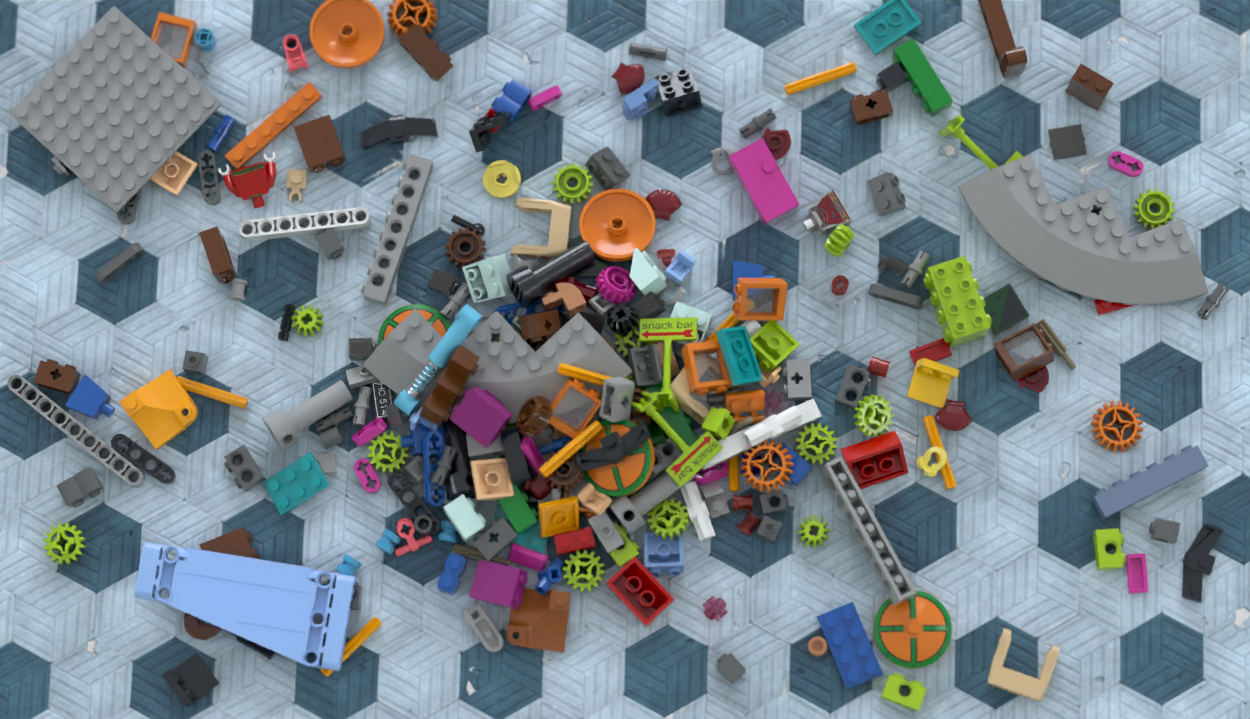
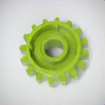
M575 163L569 167L565 164L564 169L559 168V174H554L556 181H552V185L557 186L553 188V192L558 193L557 199L562 198L563 203L568 201L571 205L574 202L581 204L580 200L582 199L587 200L586 195L592 194L589 188L593 187V183L589 182L592 180V175L587 176L589 170H583L582 165L576 167ZM570 181H576L578 185L574 188H570L568 186V183Z
M1148 189L1146 195L1142 192L1139 195L1140 198H1136L1135 203L1138 205L1133 206V210H1136L1133 217L1138 218L1137 224L1142 223L1144 229L1150 227V230L1173 220L1171 215L1176 211L1172 209L1175 203L1170 201L1171 196H1166L1165 191L1161 193L1158 192V189H1155L1154 192H1151ZM1149 207H1157L1158 213H1152Z

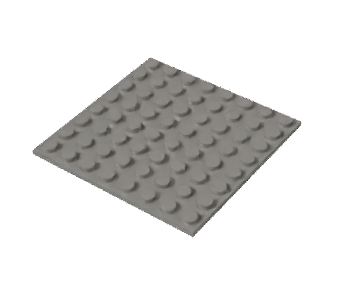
M113 6L9 114L110 207L118 212L222 105V102L121 11Z

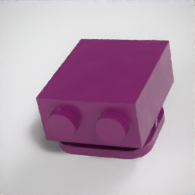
M479 386L472 389L468 388L462 396L464 399L461 404H456L452 409L453 415L450 420L487 448L494 443L513 414L489 391L482 390Z
M479 559L469 597L477 601L518 610L523 600L525 586L528 581V572L520 568Z

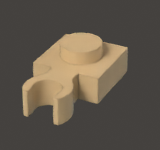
M287 169L286 188L287 190H292L289 199L293 203V197L297 195L299 196V203H301L303 198L300 191L306 190L307 170Z

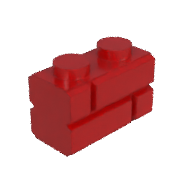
M592 527L553 535L558 556L596 548Z

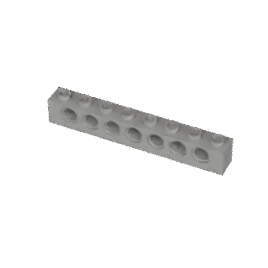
M413 154L410 155L409 159L405 160L403 167L405 170L404 176L399 178L397 185L399 190L397 194H394L391 202L393 205L392 211L387 213L385 220L387 225L385 229H382L379 240H381L380 246L376 247L373 257L375 261L373 265L370 264L367 275H369L368 281L364 282L361 289L365 300L384 306L387 305L434 167L433 160ZM413 173L420 175L417 180H411L410 176ZM411 190L414 192L412 197H404L406 191ZM401 208L408 209L405 215L398 214ZM394 226L402 227L399 233H393L392 229ZM390 243L396 245L392 251L386 250V246ZM381 262H390L387 268L383 269L380 267ZM376 279L384 280L381 286L374 285Z
M841 456L826 463L821 469V473L893 605L896 606L911 599L916 594V590L843 457Z

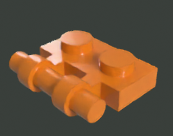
M762 389L725 393V409L732 413L735 422L739 423L751 416L753 417V422L750 424L755 425L765 419L764 414L757 415V411L764 410V391ZM740 412H749V416H740Z

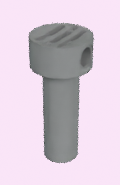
M340 380L284 414L278 408L262 419L272 438L283 451L299 441L298 432L350 402L353 398L343 381Z
M664 471L629 498L627 496H617L612 500L609 508L627 532L632 534L645 524L642 518L644 514L681 487ZM630 510L629 515L623 517L624 512Z

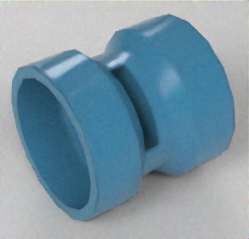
M201 28L196 32L195 41L201 50L210 51L215 47L216 39L212 31L207 28Z
M441 521L440 527L443 533L439 534L438 541L457 543L458 537L455 535L457 529L452 522Z
M385 529L382 533L383 537L376 542L375 546L392 555L395 545L400 543L401 538Z
M345 554L343 563L338 565L335 570L340 574L354 576L355 570L359 569L362 564L348 554Z

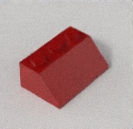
M895 431L840 449L842 457L860 489L909 473L902 443Z
M636 557L632 558L606 582L609 590L645 628L656 620L675 600Z

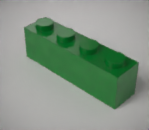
M914 38L894 49L892 59L894 63L897 62L907 76L906 81H910L913 86L912 91L914 95L922 100L924 111L930 113L933 117L950 107L953 102L952 98Z
M663 382L654 386H646L645 389L652 394L653 392H661ZM663 407V413L659 414L687 446L690 447L699 437L690 428L692 422L688 414L684 416L681 408H679V412H674L672 407Z
M512 481L514 496L496 500L519 536L538 524L536 519L539 516L534 508L530 509L526 502L529 499L524 491H519L517 488L519 484H514Z

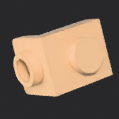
M759 365L763 380L758 383L764 388L770 384L774 385L780 379L779 373L782 370L780 366L771 373L769 370H763Z
M588 483L577 496L585 508L599 516L612 502L610 497L596 491L591 483Z

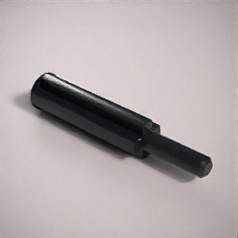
M227 631L237 637V641L269 660L274 657L275 651Z

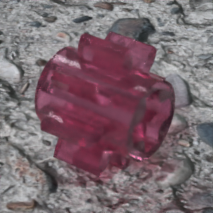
M775 388L771 389V393L764 391L766 395L764 398V409L770 407L771 412L775 411V407L781 410V402L786 401L781 398L783 392L775 393ZM774 397L777 399V402H769V398Z
M711 596L702 605L705 607L703 613L709 620L716 619L719 621L728 612L725 610L727 604L720 597L714 598Z

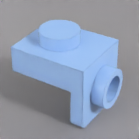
M681 250L676 259L665 270L664 275L679 285L691 272L696 261Z
M422 406L418 412L414 411L409 419L411 430H414L418 422L434 431L438 428L437 425L420 416Z

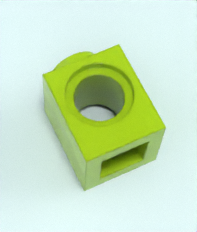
M711 407L701 428L705 431L708 430L713 437L726 440L735 419L727 409Z

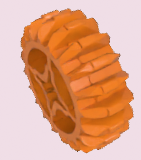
M393 0L395 5H389L391 11L387 12V16L390 17L387 19L388 24H391L390 29L395 30L394 33L398 36L407 29L403 25L420 24V18L427 12V18L421 26L426 32L432 33L430 27H436L434 21L438 20L437 15H434L437 13V9L433 8L435 6L434 2H429L430 0ZM409 4H419V6L412 7ZM404 7L405 13L397 20L399 11ZM409 11L411 14L415 16L416 21L414 20V18L409 16Z
M1111 401L1110 407L1105 403L1103 404V409L1098 408V414L1093 415V418L1097 421L1091 422V425L1096 427L1091 430V433L1098 434L1093 439L1098 440L1100 438L1101 441L1098 445L1102 446L1105 443L1106 451L1110 446L1113 453L1117 451V447L1120 453L1124 452V446L1127 450H1130L1131 444L1137 445L1135 439L1140 440L1142 437L1138 433L1143 432L1144 429L1138 426L1142 425L1143 421H1137V418L1141 415L1140 413L1134 415L1133 412L1136 408L1133 407L1129 410V403L1122 407V401H1118L1117 406L1114 401ZM1117 412L1124 414L1129 420H1122ZM1111 413V423L1102 426L1104 416ZM1117 423V426L1123 427H1121L1118 431L1117 428H1113L1112 426H1114V424ZM1132 427L1130 437L1123 441V430ZM1105 433L1113 434L1117 441L1109 439Z
M764 440V446L758 444L757 449L750 446L749 448L752 453H744L749 458L742 459V462L747 465L741 466V470L747 471L743 474V477H750L746 482L747 484L753 483V489L759 486V491L763 492L766 487L767 492L771 493L772 486L775 491L779 490L777 484L780 483L782 487L785 486L784 482H782L783 479L790 481L786 474H793V471L788 469V467H793L794 463L787 462L792 459V456L786 455L788 453L787 448L781 451L783 446L781 443L775 448V441L772 440L770 446H768V441ZM768 451L764 459L755 460L759 454ZM774 452L780 455L783 467L774 464ZM766 462H769V464L772 467L771 469L768 468V471H766V469L761 465L766 464ZM752 466L761 469V481L755 478ZM780 472L777 478L767 481L772 473Z

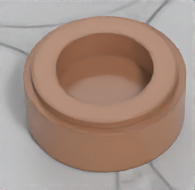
M813 637L808 642V651L813 656H822L827 650V642L822 637Z

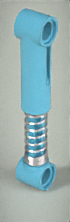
M466 304L456 316V320L429 355L428 365L424 366L425 369L421 370L422 373L418 374L419 377L415 378L416 381L412 383L413 385L409 386L407 390L404 389L393 404L410 416L420 404L419 398L423 394V390H426V386H429V382H432L435 373H438V370H441V368H445L459 345L464 342L469 333L479 324L483 316Z

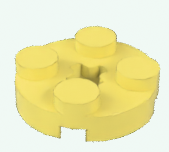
M495 161L487 167L483 175L484 187L493 198H509L519 191L521 184L520 172L514 164L508 163V161ZM500 175H503L504 178L507 177L504 184L497 182Z

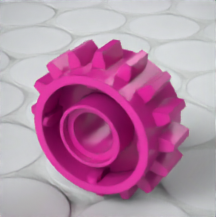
M607 266L605 270L602 269L595 280L597 281L596 287H598L600 295L611 303H627L628 300H632L637 291L635 288L637 285L631 279L630 272L618 266Z

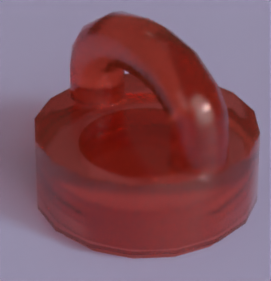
M658 250L657 259H662L663 265L669 267L672 263V258L676 257V250Z

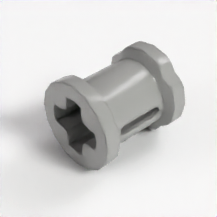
M231 279L232 288L228 298L235 301H245L244 292L248 281Z

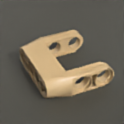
M516 199V208L526 212L551 214L548 247L523 244L512 246L510 255L516 254L522 258L535 259L539 257V259L549 260L568 249L572 205L552 200Z
M708 355L694 356L699 379L706 372L716 381L722 380L718 361ZM684 366L670 384V388L679 404V408L703 425L709 410L689 395L690 389ZM732 383L728 389H738L741 385L733 386Z
M1004 628L991 663L987 684L1041 702L1049 685L1060 647L1052 645L1050 651L1046 654L1039 679L1002 667L1011 642V630Z

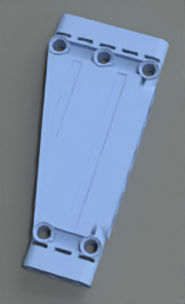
M145 542L142 549L134 595L135 598L163 602L304 665L340 671L351 613L350 602L354 596L355 588H353V585H356V576L193 548H179ZM175 550L177 557L175 560L170 561L168 554L170 551ZM325 575H328L330 577V583L326 586H323L321 584V578ZM164 589H168L170 592L167 599H163L161 596V592ZM317 614H322L324 620L321 624L317 625L314 622V617ZM311 652H314L317 656L314 663H309L307 660V656Z

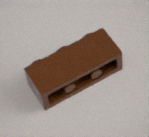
M411 24L396 40L433 81H438L453 67L452 59L448 54L442 53L438 49L439 45L434 39H429L425 35L427 32L420 24Z

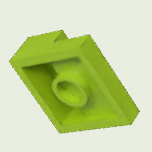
M776 321L767 322L750 338L760 367L765 371L769 370L771 373L800 345Z

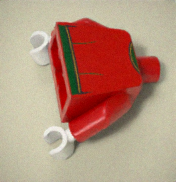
M274 152L271 159H268L265 153V161L231 170L226 165L227 171L224 173L219 168L218 171L222 175L227 189L236 197L242 198L243 201L252 199L254 208L265 206L262 195L269 193V189L274 186L276 178V156Z

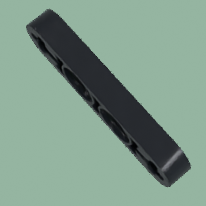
M117 434L112 438L111 445L117 452L163 484H171L175 481L176 473L171 467L123 434ZM118 439H124L123 443L130 446L127 451L122 446L117 448L118 444L116 441ZM133 449H140L141 455L139 458L133 459L131 457ZM153 459L156 461V467L149 470L146 467V463L148 460ZM159 469L166 473L170 471L171 478L163 480L164 476L158 472Z
M400 473L391 474L388 477V485L414 519L417 518L415 509L420 506L424 507L426 510L425 515H431L430 519L433 524L437 523L435 526L436 530L428 535H437L441 527L434 514ZM395 477L396 479L401 478L399 482L404 488L399 494L397 493V491H400L397 485L392 486V479ZM405 492H412L414 494L412 501L405 502L403 500ZM425 521L423 524L419 523L423 530L428 528V524Z

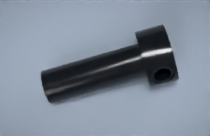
M583 240L531 270L523 265L506 275L508 286L518 303L526 308L543 298L542 290L593 262L595 255L590 245Z
M449 418L447 422L443 421L446 446L452 447L451 449H457V452L451 463L450 475L444 481L446 498L449 501H453L463 494L465 498L474 499L477 497L470 463L471 459L468 454L467 433Z

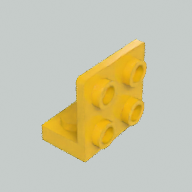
M926 358L917 360L907 397L943 408L951 380L958 378L960 370Z

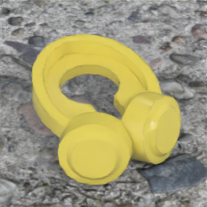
M942 447L928 449L923 456L917 458V466L919 469L924 470L926 476H936L937 472L947 462L945 449ZM934 452L938 453L940 461L929 466L931 455Z

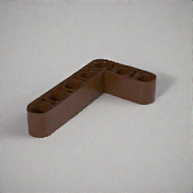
M978 0L1003 78L1022 74L1027 64L1026 51L1023 46L1016 48L1001 0Z

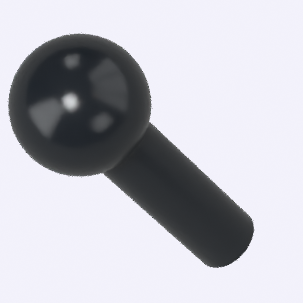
M453 215L451 218L453 223L465 229L468 227L471 232L475 229L476 235L481 234L483 236L485 234V228L480 223L472 224L456 215Z

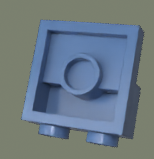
M655 78L623 98L622 107L624 110L622 112L627 120L635 118L638 120L645 116L647 102L652 103L658 98L659 83Z
M680 531L681 537L673 535V540L669 536L665 540H663L662 535L656 537L655 532L643 533L645 568L654 577L667 573L669 576L676 577L680 573H684L682 531Z

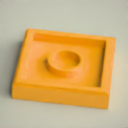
M577 496L539 503L540 534L542 538L579 529Z

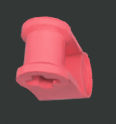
M293 34L287 35L283 40V46L290 73L300 68H309L298 37ZM290 42H297L295 48H288Z

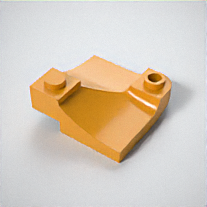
M171 369L138 390H134L119 401L128 416L138 425L156 450L189 427L198 415L195 403ZM186 409L189 411L187 416L184 415Z

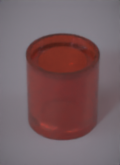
M872 356L867 371L870 374L885 378L890 361Z

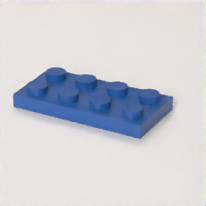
M853 602L817 616L846 689L883 675Z

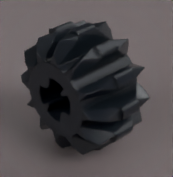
M625 303L622 306L619 304L617 308L612 307V312L607 313L608 326L613 333H617L619 336L623 333L628 335L629 331L635 332L634 327L639 326L640 316L633 305L629 306Z

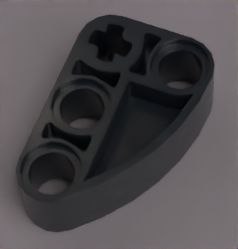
M518 426L503 429L500 433L510 476L514 484L534 480L536 474L521 449L523 434L518 431L520 428Z

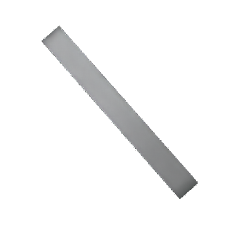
M16 374L9 377L7 385L11 391L130 486L139 488L145 483V475L26 379ZM21 380V387L14 389L15 382ZM36 392V398L29 400L30 393ZM51 404V409L48 412H43L44 405ZM65 415V422L58 424V418ZM75 427H80L78 435L72 434ZM94 438L95 444L92 447H87L88 440ZM109 450V457L102 459V452ZM119 462H124V468L117 471L116 465ZM136 473L139 474L138 481L131 482V476Z

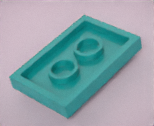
M889 0L855 23L854 28L876 56L919 27L922 22L905 0Z
M746 326L724 328L715 331L733 386L762 381L763 377Z
M309 452L262 482L280 515L287 514L331 486L312 452Z
M497 504L493 521L496 518L499 520L503 518L514 530L501 506ZM537 518L538 524L520 534L513 543L545 555L549 537H541L540 520ZM491 535L490 537L492 540L490 541V543L493 541L497 543L499 541V535Z

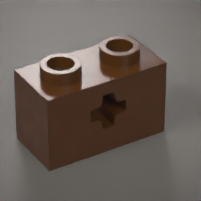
M875 90L871 92V95H857L850 100L849 106L855 126L892 117L893 109L887 90ZM868 104H871V106H874V108L871 109L870 107H867V106H868Z
M558 310L519 316L522 338H531V342L550 339L561 329Z
M47 359V362L40 360L34 383L38 386L72 395L81 374L72 365L65 364V367L59 366L57 361ZM59 373L61 374V378H60V377H57V378L54 377L55 375H59Z

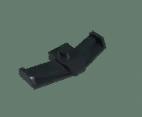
M403 115L391 116L389 120L361 131L364 150L389 138L391 144L410 142L409 135L438 137L435 119L404 117Z
M641 419L640 423L622 437L615 431L599 439L602 447L575 453L574 455L582 471L617 464L625 460L628 455L650 439L651 434L646 421Z
M1204 524L1189 550L1185 553L1182 561V598L1202 603L1203 574L1211 575L1216 556L1209 555L1224 529Z

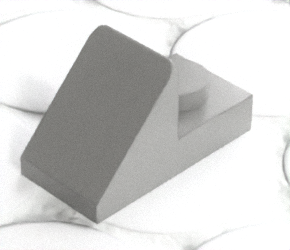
M600 293L589 300V304L604 319L608 317L607 313L611 312L612 307L615 308L619 305L605 300Z
M719 480L700 485L711 519L730 513Z

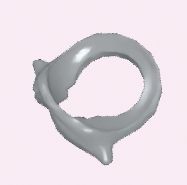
M721 147L711 150L710 152L713 154V170L722 175L731 173L733 171L732 166L726 171H721L717 168L716 163L723 151H726L728 156L735 153V151Z
M666 280L668 286L659 293V298L664 306L672 307L676 304V301L679 302L683 294H686L685 287L680 284L678 285L672 280ZM674 286L679 287L673 300L665 302L663 299L665 291Z

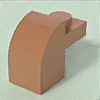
M570 283L556 284V292H550L542 298V307L545 312L562 304L569 317L586 310V301L582 293L576 286Z

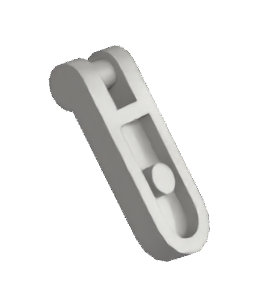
M475 601L469 609L465 608L461 611L488 651L495 653L503 648L504 641L478 601ZM478 612L480 617L474 620L472 615Z

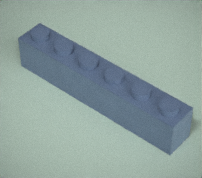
M1189 445L1180 450L1181 454L1175 456L1173 453L1163 458L1165 462L1159 465L1155 462L1147 466V471L1140 473V471L1134 472L1129 475L1130 479L1125 482L1122 479L1112 484L1113 488L1109 490L1102 488L1095 492L1096 496L1092 498V501L1102 520L1207 468L1209 465L1198 445L1193 448Z

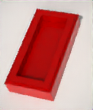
M944 338L909 351L914 366H916L917 360L923 358L937 362L952 356L949 345L945 342Z

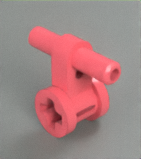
M402 518L398 521L397 532L400 537L406 538L408 544L395 549L396 556H401L410 551H417L419 547L432 542L430 535L415 540L413 536L415 528L410 519ZM402 525L410 526L409 531L405 532V530H402Z

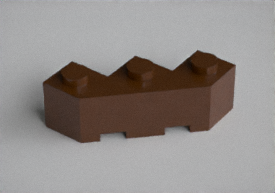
M459 345L450 358L447 368L437 381L432 394L423 405L420 416L440 427L443 421L447 422L452 415L450 410L457 398L460 399L466 390L464 386L470 375L474 376L478 370L479 365H477L480 357Z

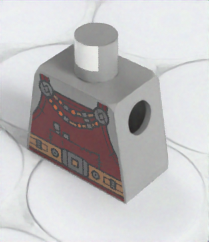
M831 190L809 208L808 212L811 218L803 221V225L808 232L817 227L821 234H825L835 230L840 224L850 225L851 218L835 191Z

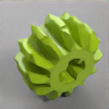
M838 225L826 240L825 249L832 256L840 257L852 243L855 237L854 232L848 226Z
M302 305L301 312L297 309L295 310L298 316H292V320L295 321L292 326L293 328H298L297 334L303 332V336L307 337L310 332L313 337L315 336L314 330L321 332L318 326L324 325V322L321 320L324 316L323 314H318L319 308L313 310V306L309 305L306 310L305 306ZM308 317H310L312 322H308V325H306L304 320H308Z
M811 515V522L805 517L803 519L805 524L799 523L798 525L803 530L797 531V535H804L799 541L807 540L806 547H809L810 542L813 543V549L817 547L816 542L823 546L824 542L822 539L829 540V537L825 534L830 533V529H824L828 522L826 521L821 524L822 517L815 521L814 515ZM814 527V530L815 528L818 529L817 536H814V534L811 536L809 534L811 531L810 528Z

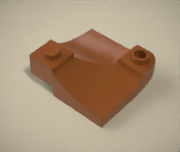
M525 588L523 600L518 610H510L507 628L508 642L516 647L564 653L571 592L548 590L546 594L541 595L535 589ZM515 632L520 633L518 639L513 638Z

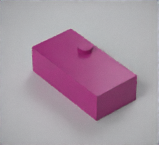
M763 138L728 157L730 165L764 225L799 206V202Z

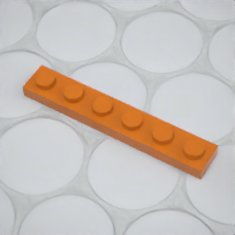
M308 82L225 155L226 159L236 169L242 168L318 102L322 95Z

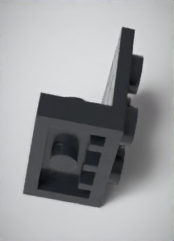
M690 67L654 77L659 83V93L666 117L703 107L699 88Z
M501 111L494 114L495 117L488 118V116L477 119V122L469 130L476 153L483 151L491 142L492 135L490 129L505 125L512 117L511 112Z
M197 653L193 654L172 672L166 671L162 675L182 703L188 708L219 685L217 678Z

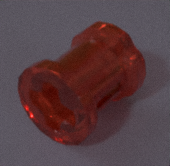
M838 275L833 278L831 289L834 295H844L847 292L849 281L845 276ZM843 283V287L836 288L837 284Z
M733 494V511H737V509L753 511L752 494L748 496Z
M748 511L745 519L741 524H737L736 527L750 537L752 530L762 521Z

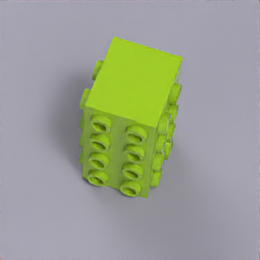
M965 256L928 267L923 278L925 287L931 295V304L937 312V321L944 331L942 332L943 338L948 343L949 348L986 337L991 328L990 325H992L990 315L986 314L983 308L986 307L983 296L979 297L977 291L979 289L977 279L972 277L971 271L973 269L969 260L966 261Z

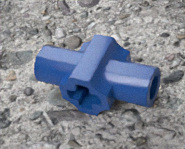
M554 558L548 568L539 571L537 574L538 583L535 586V590L539 594H546L551 585L560 582L562 579L561 570L564 567L562 560Z

